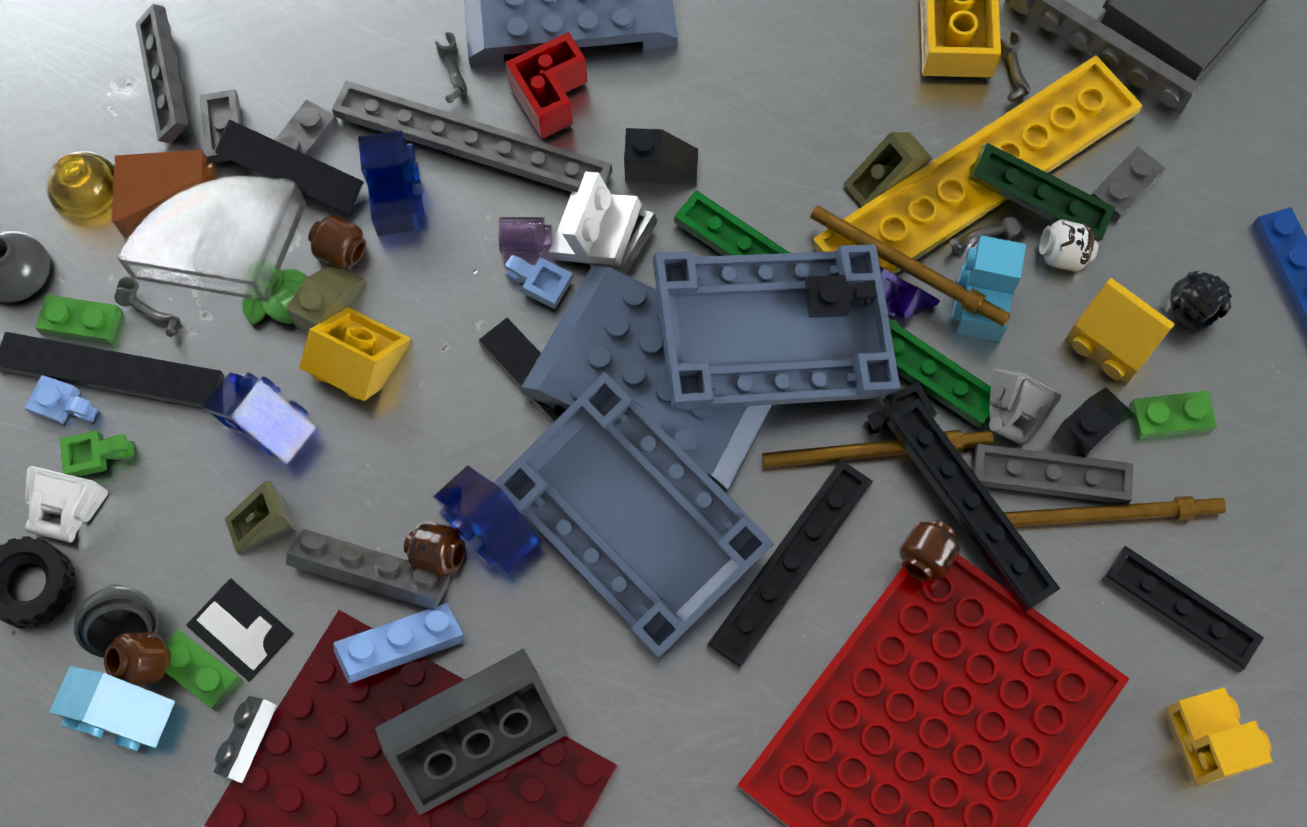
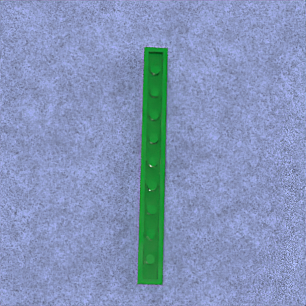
M697 190L674 216L675 224L723 256L790 253ZM889 319L898 374L912 384L920 382L927 394L980 429L990 416L991 386Z

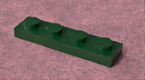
M989 143L981 147L968 179L1053 222L1067 220L1091 227L1094 233V240L1097 242L1103 239L1115 210L1114 206Z

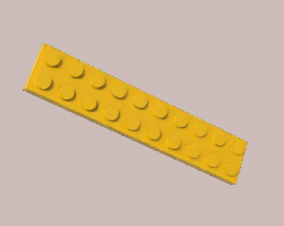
M1095 55L843 220L917 260L1008 200L968 179L980 149L984 144L989 143L1049 173L1137 115L1143 105L1100 58ZM830 229L825 230L813 238L812 246L817 252H833L839 246L857 245ZM878 257L880 267L893 274L901 271V269Z

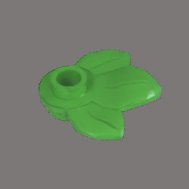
M261 263L253 267L246 278L249 290L242 301V311L247 320L252 325H255L268 315L276 321L293 324L294 322L290 318L286 307L308 276L297 269L280 270L279 267L271 263ZM271 276L268 282L259 283L261 277Z

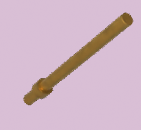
M818 205L813 209L810 216L812 220L857 245L876 244L878 257L962 304V309L974 316L979 313L1002 327L1010 319L1011 314L987 301V296L972 288L969 291Z
M961 430L944 431L959 453H963L964 448H974L977 444L992 446L994 444L991 430L962 433ZM899 440L767 452L762 453L763 468L908 453Z
M1192 496L1174 497L1173 501L1004 513L1014 527L1175 517L1176 520L1194 519L1196 515L1225 513L1226 502L1224 498L1194 500Z

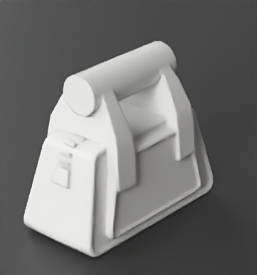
M30 466L27 468L25 502L29 507V519L26 522L25 530L28 533L72 543L82 523L92 518L109 492L106 488L92 480ZM51 514L61 516V524L49 522L48 519Z

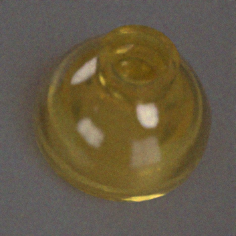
M78 151L63 156L53 165L47 176L46 192L50 203L62 216L73 220H89L104 214L112 207L114 165L101 154L91 151Z

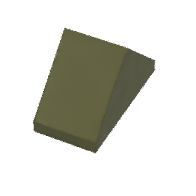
M264 481L225 518L236 553L246 552L295 532L284 499L271 481Z

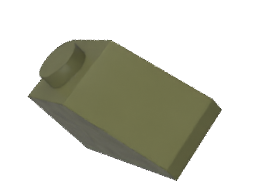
M890 132L843 184L859 204L864 206L926 166L933 158L911 132Z
M329 265L305 278L286 307V310L295 327L308 333L310 328L341 310L350 307L364 286L365 280L345 269Z

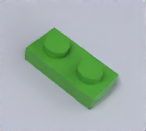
M46 294L35 328L40 334L112 345L122 310L118 305Z
M1208 390L1133 399L1129 404L1131 411L1134 413L1132 418L1138 440L1209 432L1217 427Z
M179 629L165 643L171 654V661L165 673L214 711L219 708L242 680V678Z

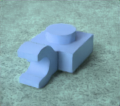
M511 255L504 266L507 269L505 276L513 281L524 283L522 286L523 294L553 309L557 307L573 280V273L541 257L536 265L533 266L520 257Z
M41 375L24 407L30 414L64 425L68 415L93 423L99 411L98 408L90 406V401L78 397L81 391L75 386Z

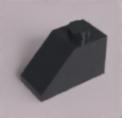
M626 128L624 152L625 181L697 184L698 148L663 129Z
M1105 387L1089 397L1065 419L1052 438L1071 456L1088 457L1134 413Z

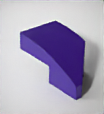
M880 267L888 315L892 317L898 315L906 319L913 316V311L926 306L934 307L939 304L940 300Z

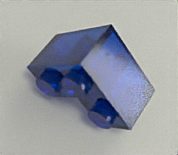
M402 130L358 136L361 170L368 186L371 220L377 236L421 230L419 216H425L426 213L423 195L416 193V184H421L422 179L419 163L416 162L413 144H406Z
M230 371L202 406L203 409L229 430L245 435L271 458L286 464L290 462L316 428L306 419L309 413L302 406L292 400H289L287 403L278 395L281 389L275 383L264 376L259 379L249 372L242 375Z
M468 465L433 496L442 507L437 512L448 526L456 528L467 541H470L472 538L479 545L475 552L489 568L496 564L506 573H509L542 542L541 538L500 486Z

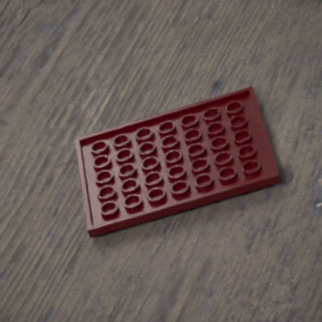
M338 610L274 712L243 783L231 781L204 824L206 827H585L618 766L564 736L419 816L387 761L375 728L460 683L464 679L422 657L348 684L333 651L334 642L373 628Z

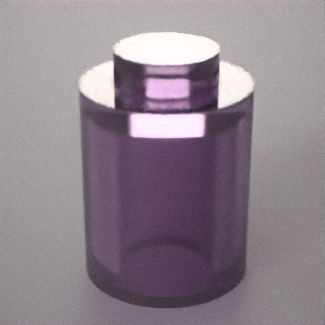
M500 217L499 219L500 254H545L546 247H551L553 243L552 224H546L545 217Z

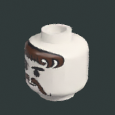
M1058 220L1052 226H1047L1044 229L1039 242V252L1043 255L1046 264L1055 268L1078 272L1088 262L1094 261L1098 253V242L1094 240V233L1091 227L1067 220Z

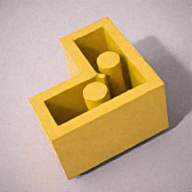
M1225 687L1179 700L1167 707L1198 787L1239 775L1273 762L1270 756L1272 749L1268 736L1263 730L1259 729L1256 720L1240 725L1239 707L1234 698L1228 696Z

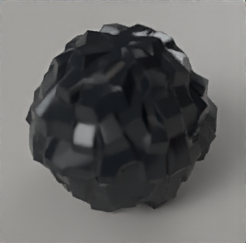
M1204 271L1189 272L1183 279L1176 282L1170 291V304L1174 312V320L1182 324L1185 329L1189 328L1193 332L1212 325L1218 318H1223L1231 309L1230 298L1232 295L1229 292L1230 287L1219 276H1214Z

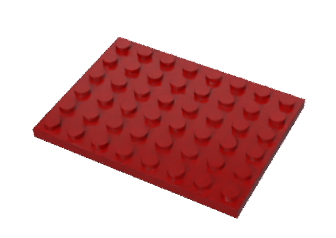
M958 555L947 574L939 580L919 581L910 576L902 567L738 783L737 788L786 827H1027L1130 678L1034 608L1025 613L1009 590L961 555Z

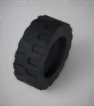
M22 536L21 539L12 538L7 540V543L0 544V620L8 625L11 624L16 628L22 629L24 627L37 628L38 625L52 622L54 617L60 616L65 611V606L67 603L70 604L73 597L71 595L73 589H75L76 582L73 577L75 575L74 568L69 564L70 560L56 547L40 538L33 539L30 536ZM24 564L40 566L46 576V583L42 592L36 598L29 601L13 599L7 587L11 573Z

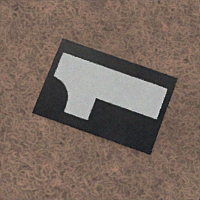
M231 578L186 624L191 631L248 682L293 635L291 630Z

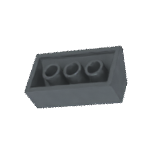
M524 648L375 728L383 753L419 816L568 734Z

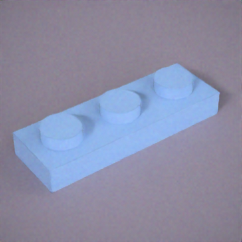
M448 603L437 606L436 610L428 609L334 642L333 651L348 684L458 645L463 641V633Z

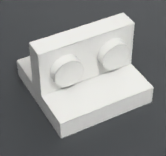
M585 172L578 192L572 191L549 250L553 259L620 266L642 207L638 196L611 194L598 172Z

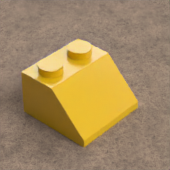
M1110 278L1074 324L1065 340L1071 343L1072 348L1078 354L1089 357L1099 364L1109 377L1120 380L1127 385L1175 324L1113 278Z
M347 307L309 329L299 368L310 373L316 380L329 383L343 390L349 397L365 401L384 387L409 347L412 338Z

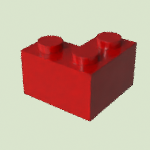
M567 32L505 62L509 86L541 139L573 124L571 101L566 92L588 82L586 59L570 33Z

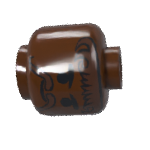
M425 521L419 524L414 531H410L405 538L404 552L407 554L408 562L414 570L421 568L443 577L453 570L459 569L464 560L466 545L464 540H461L459 531L453 527Z
M934 521L933 523L919 522L916 524L899 549L900 558L903 561V569L910 576L922 582L943 578L960 552V546L953 537L955 535L953 529L941 521Z

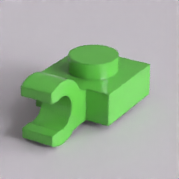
M94 430L60 438L63 473L76 477L106 471V459L122 460L135 456L134 442L127 441L125 434L104 439L102 433Z

